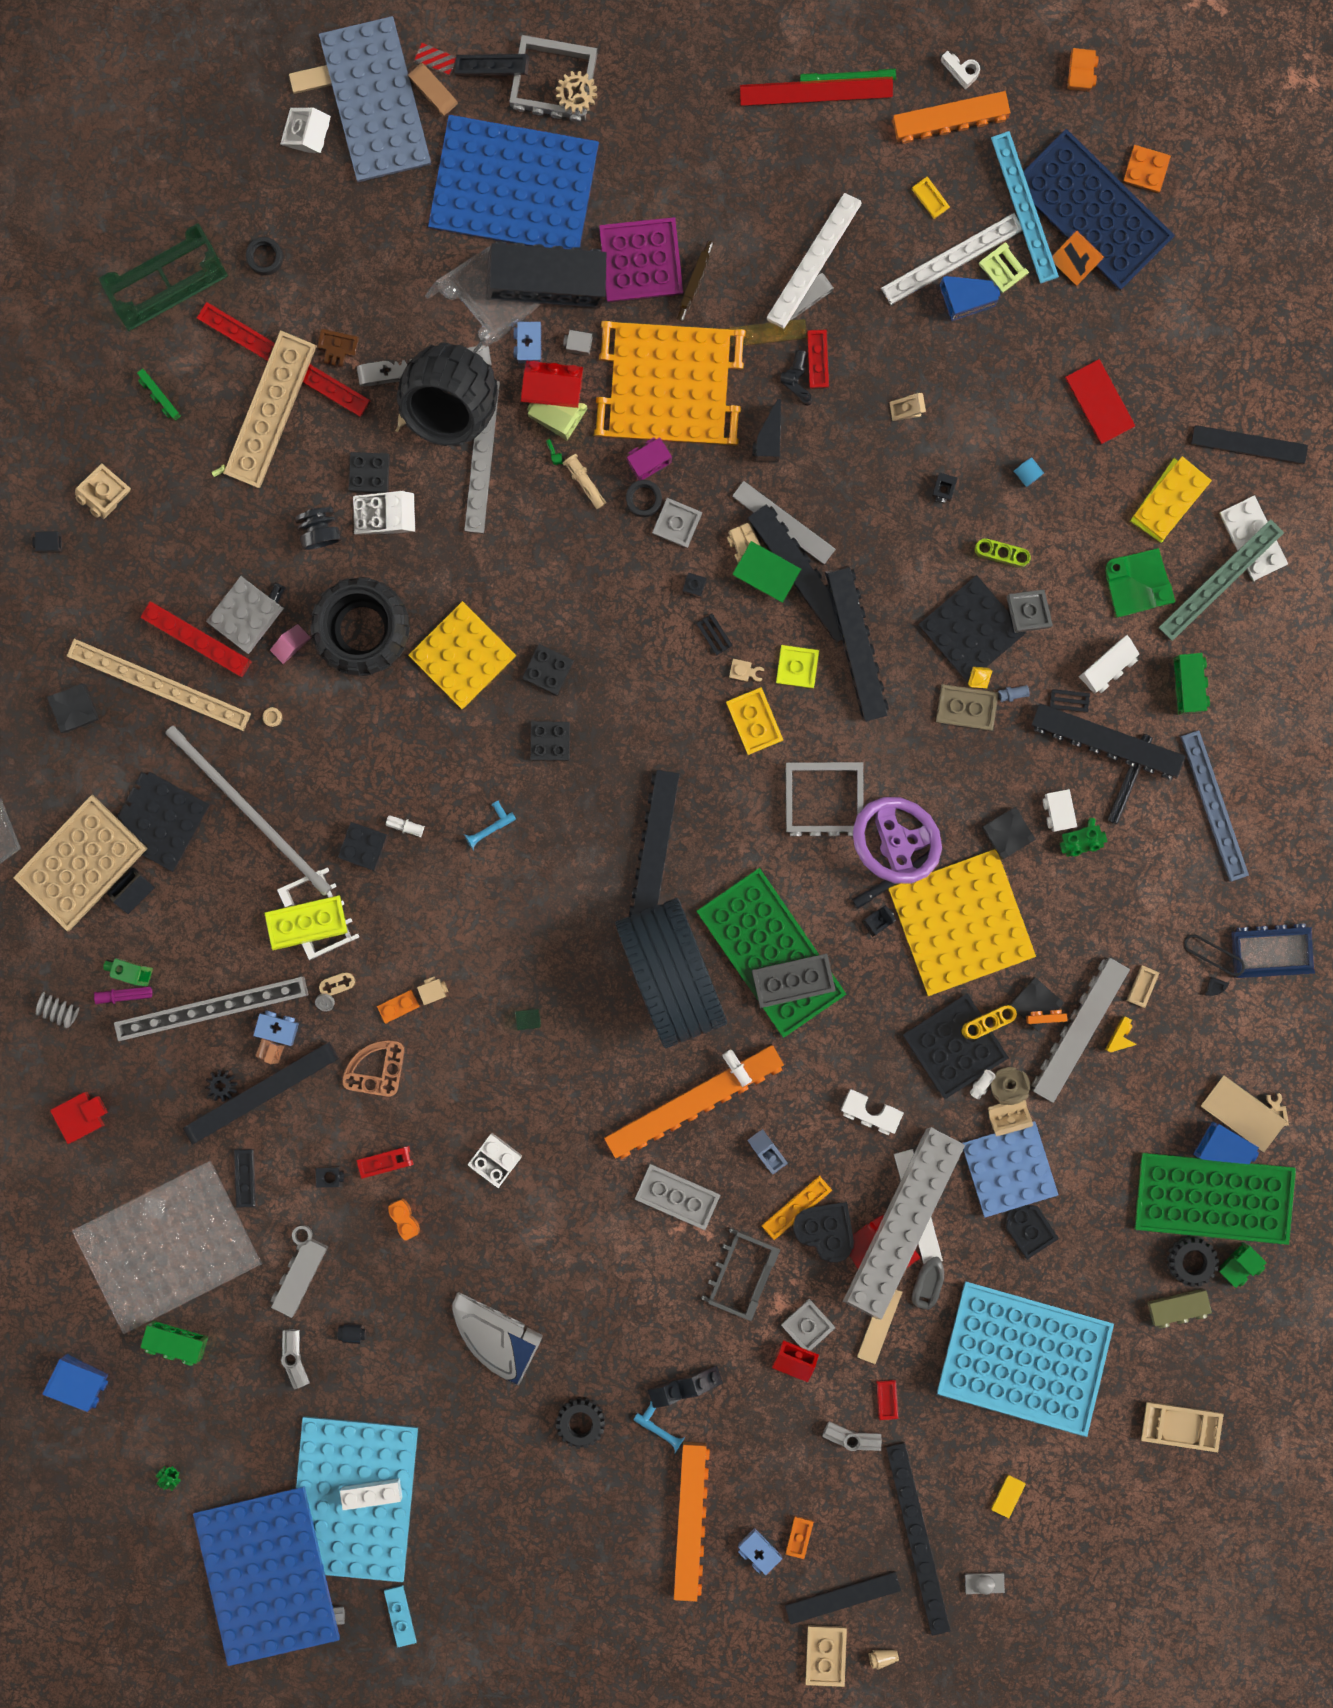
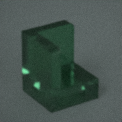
M540 1010L516 1011L517 1030L540 1028Z

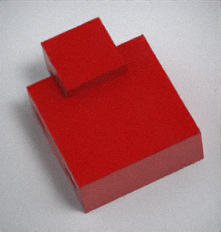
M84 1092L50 1110L67 1144L105 1126L101 1116L108 1113L100 1096L91 1099L88 1092Z

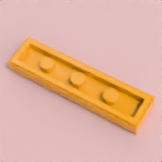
M819 1175L761 1226L775 1240L793 1225L797 1214L802 1210L814 1207L832 1189Z

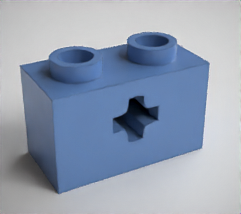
M517 322V327H514V339H517V346H514V358H517L518 363H526V361L541 362V322ZM526 339H530L529 347L525 346L524 342H526Z
M265 1011V1014L260 1013L253 1036L292 1046L299 1023L294 1022L295 1018L284 1016L282 1019L276 1017L277 1013ZM278 1022V1026L282 1028L281 1030L275 1032V1029L272 1028V1026L277 1024Z
M755 1528L738 1544L740 1555L746 1560L749 1558L753 1562V1568L758 1573L763 1572L767 1575L782 1560V1555ZM755 1550H762V1556H760L759 1554L755 1556Z

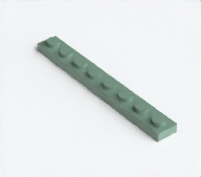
M1270 519L1186 600L1159 629L1173 641L1284 532Z

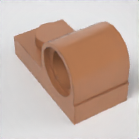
M262 1038L256 1057L263 1059L264 1062L269 1064H278L285 1045Z

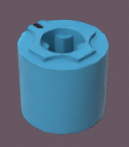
M1029 458L1014 470L1026 487L1044 474L1033 458Z

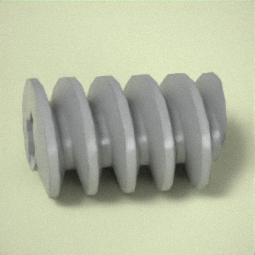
M43 992L37 1002L36 1015L40 1016L43 1013L44 1019L50 1017V1022L57 1020V1025L64 1023V1028H69L79 1013V1007L73 1011V1004L66 1008V1001L59 1005V998L52 1002V995L45 999V992Z

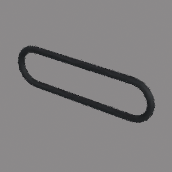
M1192 934L1185 939L1184 946L1193 955L1232 976H1239L1244 972L1245 963L1241 958L1199 935ZM1191 937H1196L1241 962L1242 970L1239 973H1232L1190 950L1187 946L1188 940Z

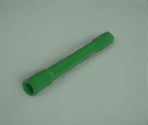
M896 69L825 74L807 73L800 74V81L891 76L893 80H896Z

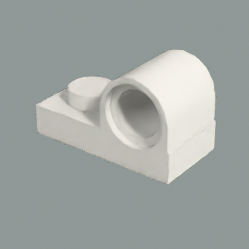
M947 51L942 55L941 62L966 90L978 77L980 71L978 62L967 60L960 65V61L955 54H950ZM972 68L975 73L972 75L967 74L965 69Z

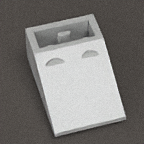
M396 491L353 496L354 534L415 532L414 493Z

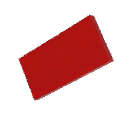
M1100 359L1065 377L1101 445L1135 427L1130 414Z

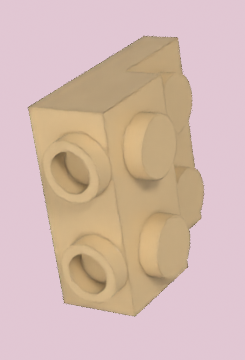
M101 464L76 488L75 498L81 505L86 504L91 508L90 512L96 518L101 517L105 519L130 492L131 488Z

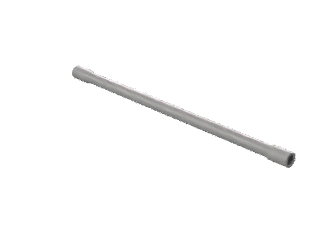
M171 726L165 734L295 864L323 896L332 889L202 757L175 726Z

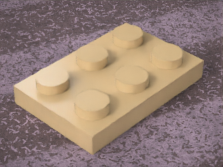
M808 1625L806 1685L845 1687L847 1627Z

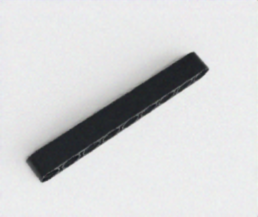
M328 1042L182 1129L193 1145L338 1060L339 1056L332 1044Z

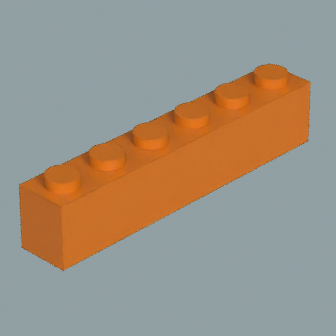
M1006 91L893 115L892 122L897 142L902 141L905 144L912 142L915 138H931L933 134L947 135L956 129L958 131H965L970 126L977 125V127H983L988 125V122H1005L1010 116V108Z

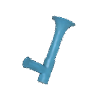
M499 800L492 804L500 817L499 820L474 835L464 834L473 851L478 841L516 820L512 812L506 815Z
M650 1402L644 1415L642 1416L637 1413L633 1421L669 1442L676 1453L685 1437H674L651 1422L649 1419L656 1408H653L652 1402Z

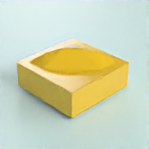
M973 667L968 685L970 687L987 688L992 670L990 668Z

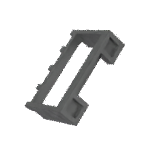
M730 1228L729 1232L735 1234L731 1246L723 1244V1248L729 1250L724 1264L716 1261L715 1265L722 1268L717 1281L709 1279L708 1283L714 1286L710 1298L702 1295L701 1299L710 1305L752 1321L761 1293L781 1249ZM739 1237L770 1249L746 1312L714 1300Z

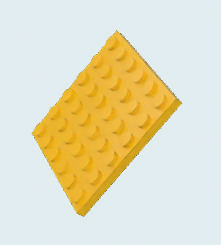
M996 849L931 872L928 877L912 884H898L888 889L927 996L1036 957Z

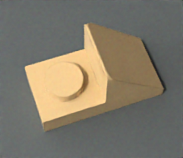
M916 393L889 402L892 421L920 417L921 413L926 412L923 393Z

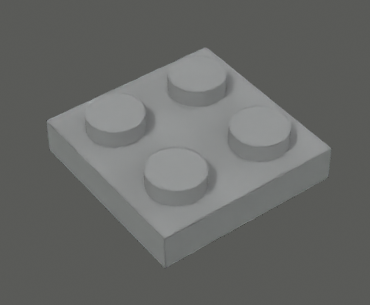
M667 498L652 534L688 548L702 512Z
M810 1299L781 1324L801 1348L809 1351L835 1329V1326Z

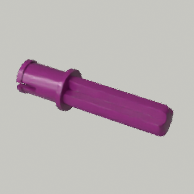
M151 987L124 990L111 989V991L94 992L95 1004L109 1002L115 1004L118 1001L146 999L153 996Z

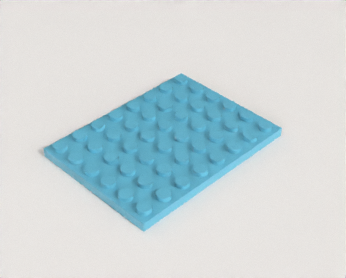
M964 1282L936 1395L1087 1437L1114 1324Z
M303 1416L296 1488L305 1486L325 1575L404 1582L418 1427ZM400 1478L401 1502L348 1510L342 1509L340 1495L342 1487Z

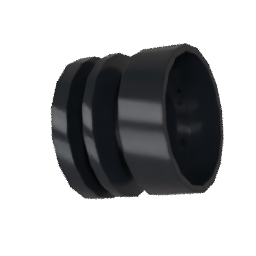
M333 507L310 509L294 517L296 523H302L297 526V530L307 531V533L300 536L303 550L326 547L342 540L339 528L329 527L330 524L337 521L336 517L331 516L335 513Z

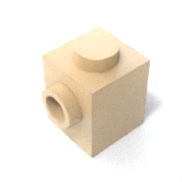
M435 977L424 980L425 984L417 987L424 1005L447 997L446 992H449L445 981L435 980Z

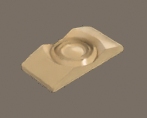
M1146 1402L1141 1441L1218 1452L1224 1414L1197 1408Z

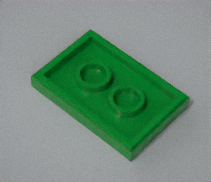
M751 541L732 575L783 603L801 568Z

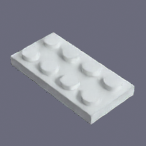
M1255 495L1219 513L1237 551L1267 523ZM1277 540L1247 568L1252 582L1288 565Z

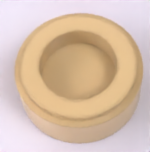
M268 708L263 713V721L270 727H276L282 722V713L276 708Z

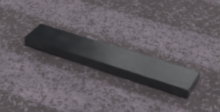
M1199 425L1194 426L1191 445L1303 465L1306 462L1308 445Z
M894 1571L785 1604L790 1624H795L900 1592L901 1588Z

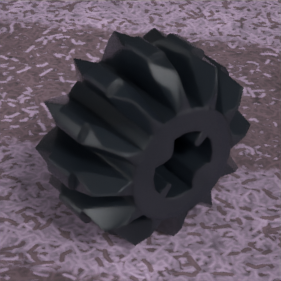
M218 1069L217 1075L214 1072L210 1073L213 1079L206 1078V1082L211 1083L205 1086V1089H211L207 1095L212 1096L215 1094L214 1101H217L220 1096L221 1102H225L226 1097L228 1099L232 1098L230 1092H237L232 1086L238 1085V1082L231 1081L235 1078V1075L228 1077L229 1070H226L223 1074L222 1070ZM219 1080H221V1082L223 1084L225 1083L226 1087L223 1088V1091L220 1087H217V1084L220 1083Z

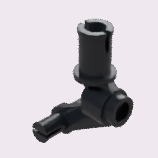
M796 350L793 366L788 371L782 372L781 383L798 396L805 405L809 406L812 404L811 394L798 385L799 377L805 372L803 368L807 353Z

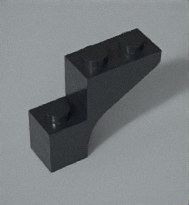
M716 1365L674 1381L661 1383L648 1389L653 1408L669 1406L681 1399L700 1396L723 1384Z

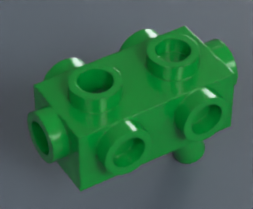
M1095 818L1088 819L1087 827L1062 835L1063 842L1060 843L1062 854L1066 853L1067 857H1076L1081 853L1095 852L1104 847V843L1107 842L1105 831L1101 832L1099 825L1095 826Z

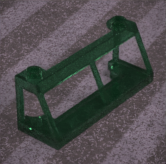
M199 223L186 230V240L121 276L116 272H108L98 278L115 312L128 331L228 277L224 266ZM206 244L209 251L204 253L205 258L199 263L202 270L171 286L162 267ZM157 270L168 287L166 290L135 306L133 301H116L113 296L115 293Z

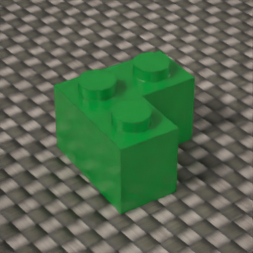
M1243 1242L1218 1267V1272L1232 1286L1237 1288L1247 1282L1249 1275L1261 1274L1267 1262L1251 1246Z

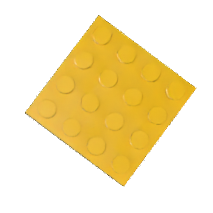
M462 601L409 656L463 710L516 657V654Z

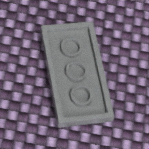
M650 1164L635 1200L706 1230L721 1194Z

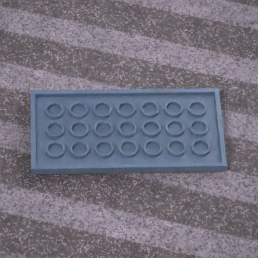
M393 16L320 33L319 37L357 182L431 165Z

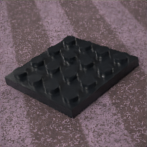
M977 575L918 624L967 683L969 682L973 667L986 668L1026 634V632L1015 633L1011 614Z
M968 993L903 1034L944 1100L981 1077L985 1070H992L1009 1059L992 1031L976 1039H966L962 1035L964 1024L982 1016ZM970 1025L968 1033L971 1036L975 1035L976 1028Z

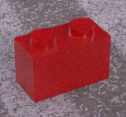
M783 1340L772 1368L808 1382L815 1370L819 1354Z

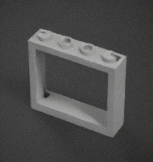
M525 35L521 36L518 54H525L526 49L587 59L589 60L587 69L588 80L593 79L597 48ZM514 75L510 97V107L519 110V112H524V110L532 111L535 115L551 114V117L557 119L568 117L574 122L575 120H586L587 110L585 108L582 109V114L579 113V110L572 114V109L566 112L565 106L560 107V105L517 98L521 75ZM586 85L584 91L589 95L590 91Z
M863 762L786 763V832H790V836H802V832H809V836H821V832H828V836H840V832H848V836H853L854 826H792V771H857L858 815L863 809Z

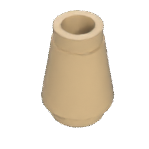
M873 1650V1653H869L872 1669L877 1668L879 1670L899 1661L897 1650Z

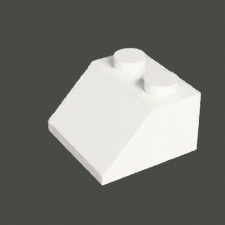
M290 108L280 144L308 153H321L331 116L315 108Z

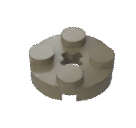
M1007 1067L995 1074L996 1077L991 1082L993 1096L1001 1105L1018 1104L1028 1098L1030 1082L1026 1073L1014 1067ZM1008 1083L1016 1085L1013 1089L1006 1088Z

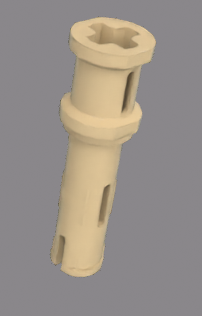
M574 454L562 464L567 466L572 474V479L579 482L597 510L605 505L606 501L586 474L587 469L577 459L578 455Z

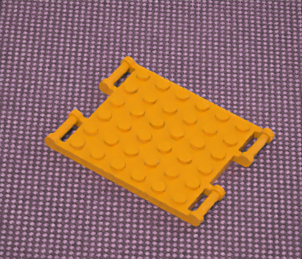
M601 321L602 344L599 360L614 362L611 398L596 397V404L598 405L594 436L650 440L653 437L658 439L660 437L662 441L739 445L737 430L741 406H726L728 369L741 370L744 366L742 352L743 337L746 335L745 330ZM610 329L616 330L614 355L609 354ZM730 337H736L734 362H729ZM605 405H611L609 431L604 430ZM725 413H731L729 438H724Z

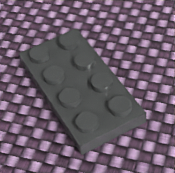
M827 954L752 970L760 1008L836 991Z

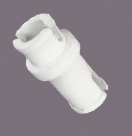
M985 1070L981 1078L973 1084L970 1094L974 1098L980 1099L982 1094L988 1091L987 1088L995 1079V1074L990 1070Z

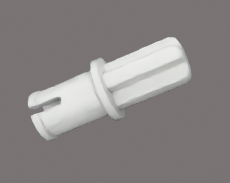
M388 816L386 826L401 830L403 834L406 832L420 838L425 827L408 821L409 819L402 820L393 816Z
M732 1050L725 1052L723 1058L731 1068V1073H734L742 1087L749 1084L752 1079L743 1068L744 1064L740 1063Z

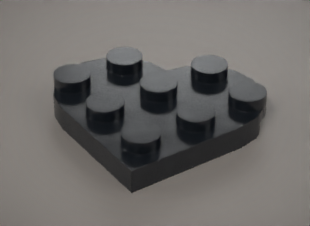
M847 1202L807 1208L795 1216L793 1232L800 1244L815 1247L822 1260L838 1263L845 1260L851 1254L854 1248V1239Z

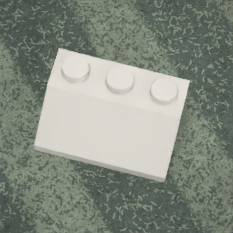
M1126 635L1079 677L1094 694L1098 691L1102 693L1109 687L1107 683L1112 678L1117 680L1123 674L1121 671L1126 666L1130 668L1138 661L1136 657L1139 655V652L1128 635Z

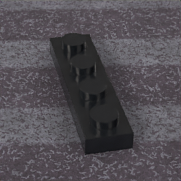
M528 54L456 55L455 74L457 76L528 75L530 56Z

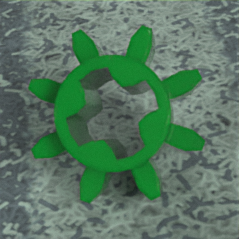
M163 1466L155 1476L158 1478L157 1485L163 1490L170 1489L173 1491L181 1481L178 1478L179 1472L173 1466L169 1468Z

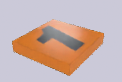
M1076 231L1052 258L1054 264L1077 286L1098 265L1104 256Z

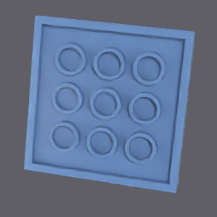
M1035 1121L1033 1126L997 1137L994 1133L962 1143L965 1145L963 1151L984 1218L1058 1195Z

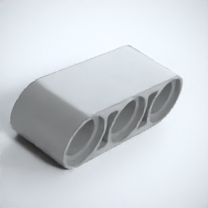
M823 273L815 278L790 320L834 290Z

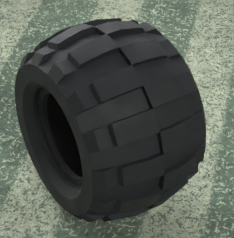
M439 343L437 346L430 345L420 351L407 364L399 380L397 392L399 414L411 431L428 442L441 446L464 445L465 442L476 438L487 427L495 412L498 385L497 380L493 376L494 371L483 360V357L467 349V347L450 343Z
M368 577L347 578L338 581L337 584L328 588L322 594L311 614L310 630L316 650L330 666L348 675L367 676L387 669L401 656L409 638V616L400 597L383 582ZM358 607L373 609L381 616L384 623V635L381 641L372 649L364 651L348 646L341 635L343 618L349 611Z

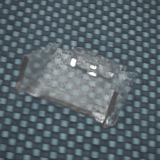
M490 246L436 280L425 295L428 299L440 291L444 297L450 300L459 297L482 325L478 331L481 341L473 350L476 353L493 342L500 340L517 325V322H521L540 306L537 303L486 300L487 255Z

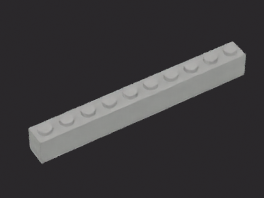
M299 977L114 1022L118 1041H123L309 994L305 978Z

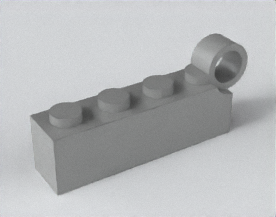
M300 1225L292 1232V1239L298 1244L296 1250L299 1252L296 1258H291L288 1264L290 1270L287 1275H283L279 1283L282 1287L279 1292L275 1291L271 1302H273L271 1308L291 1318L295 1315L328 1246L312 1239V1230L306 1225ZM299 1229L307 1231L308 1239L306 1241L297 1239L296 1233Z

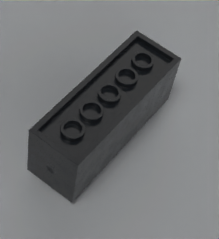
M503 241L491 243L487 255L486 300L600 308L606 295L607 252H602L600 249L588 251L580 247L564 249L562 246H553L549 248L541 244L525 246L524 243H514V245H510Z

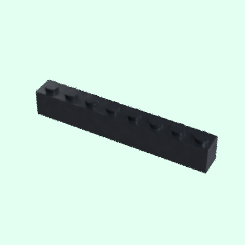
M767 504L747 518L748 522L751 523L753 529L770 552L801 568L794 586L834 642L838 643L842 638L828 584H823L821 581L822 575L817 568L813 570L809 564L811 560L806 553L802 554L798 549L800 547L798 541L794 537L791 539L788 535L789 529L785 523L778 521L776 518L778 514L772 506L768 507Z
M849 566L826 571L825 575L861 718L867 722L888 716V702L886 699H883L882 695L884 686L882 681H879L877 675L880 673L879 666L873 659L875 650L873 644H870L868 639L870 630L868 625L864 624L863 618H866L863 606L860 607L859 599H861L860 591L858 588H855L854 584L856 580L854 569L851 570Z
M1039 703L1031 725L1037 733L1045 734L1047 732L1053 734L1052 738L1060 741H1063V739L1070 740V744L1081 748L1083 745L1089 747L1088 751L1096 754L1100 752L1106 753V757L1117 761L1119 758L1125 760L1126 765L1136 767V765L1144 767L1143 771L1154 774V772L1161 773L1162 778L1171 781L1173 778H1178L1185 759V755L1041 703Z
M657 770L656 774L652 773L651 785H654L653 793L649 792L647 804H651L650 812L646 811L644 822L648 823L647 831L643 830L641 841L645 842L644 850L640 849L638 860L642 862L641 868L636 869L635 879L638 880V886L633 887L632 898L635 899V904L630 906L629 917L658 905L680 773Z

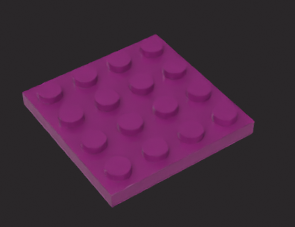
M675 217L599 225L602 252H607V302L683 295Z

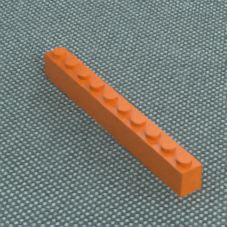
M773 1044L740 1062L744 1064L743 1068L752 1079L749 1084L754 1082L755 1085L764 1081V1076L771 1073L773 1076L782 1071L781 1067L784 1066ZM731 1068L609 1134L604 1139L615 1159L618 1157L623 1159L631 1154L630 1150L634 1148L639 1150L647 1146L648 1140L653 1138L656 1141L663 1137V1132L670 1129L672 1132L681 1127L680 1123L687 1119L688 1122L698 1117L697 1113L702 1110L706 1113L715 1108V1103L719 1101L724 1103L732 1098L731 1094L735 1092L741 1094L748 1090L749 1084L742 1087L734 1073H731Z

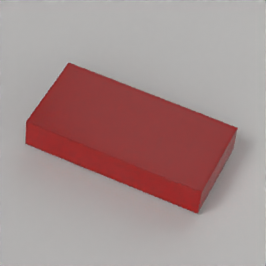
M896 1380L876 1381L879 1420L898 1419Z

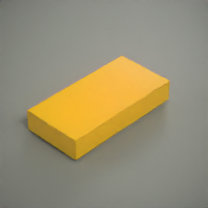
M928 177L912 187V191L933 219H936L950 208Z
M1008 1474L991 1510L1010 1518L1026 1483Z

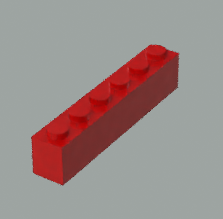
M151 601L140 617L242 678L252 663L248 658Z

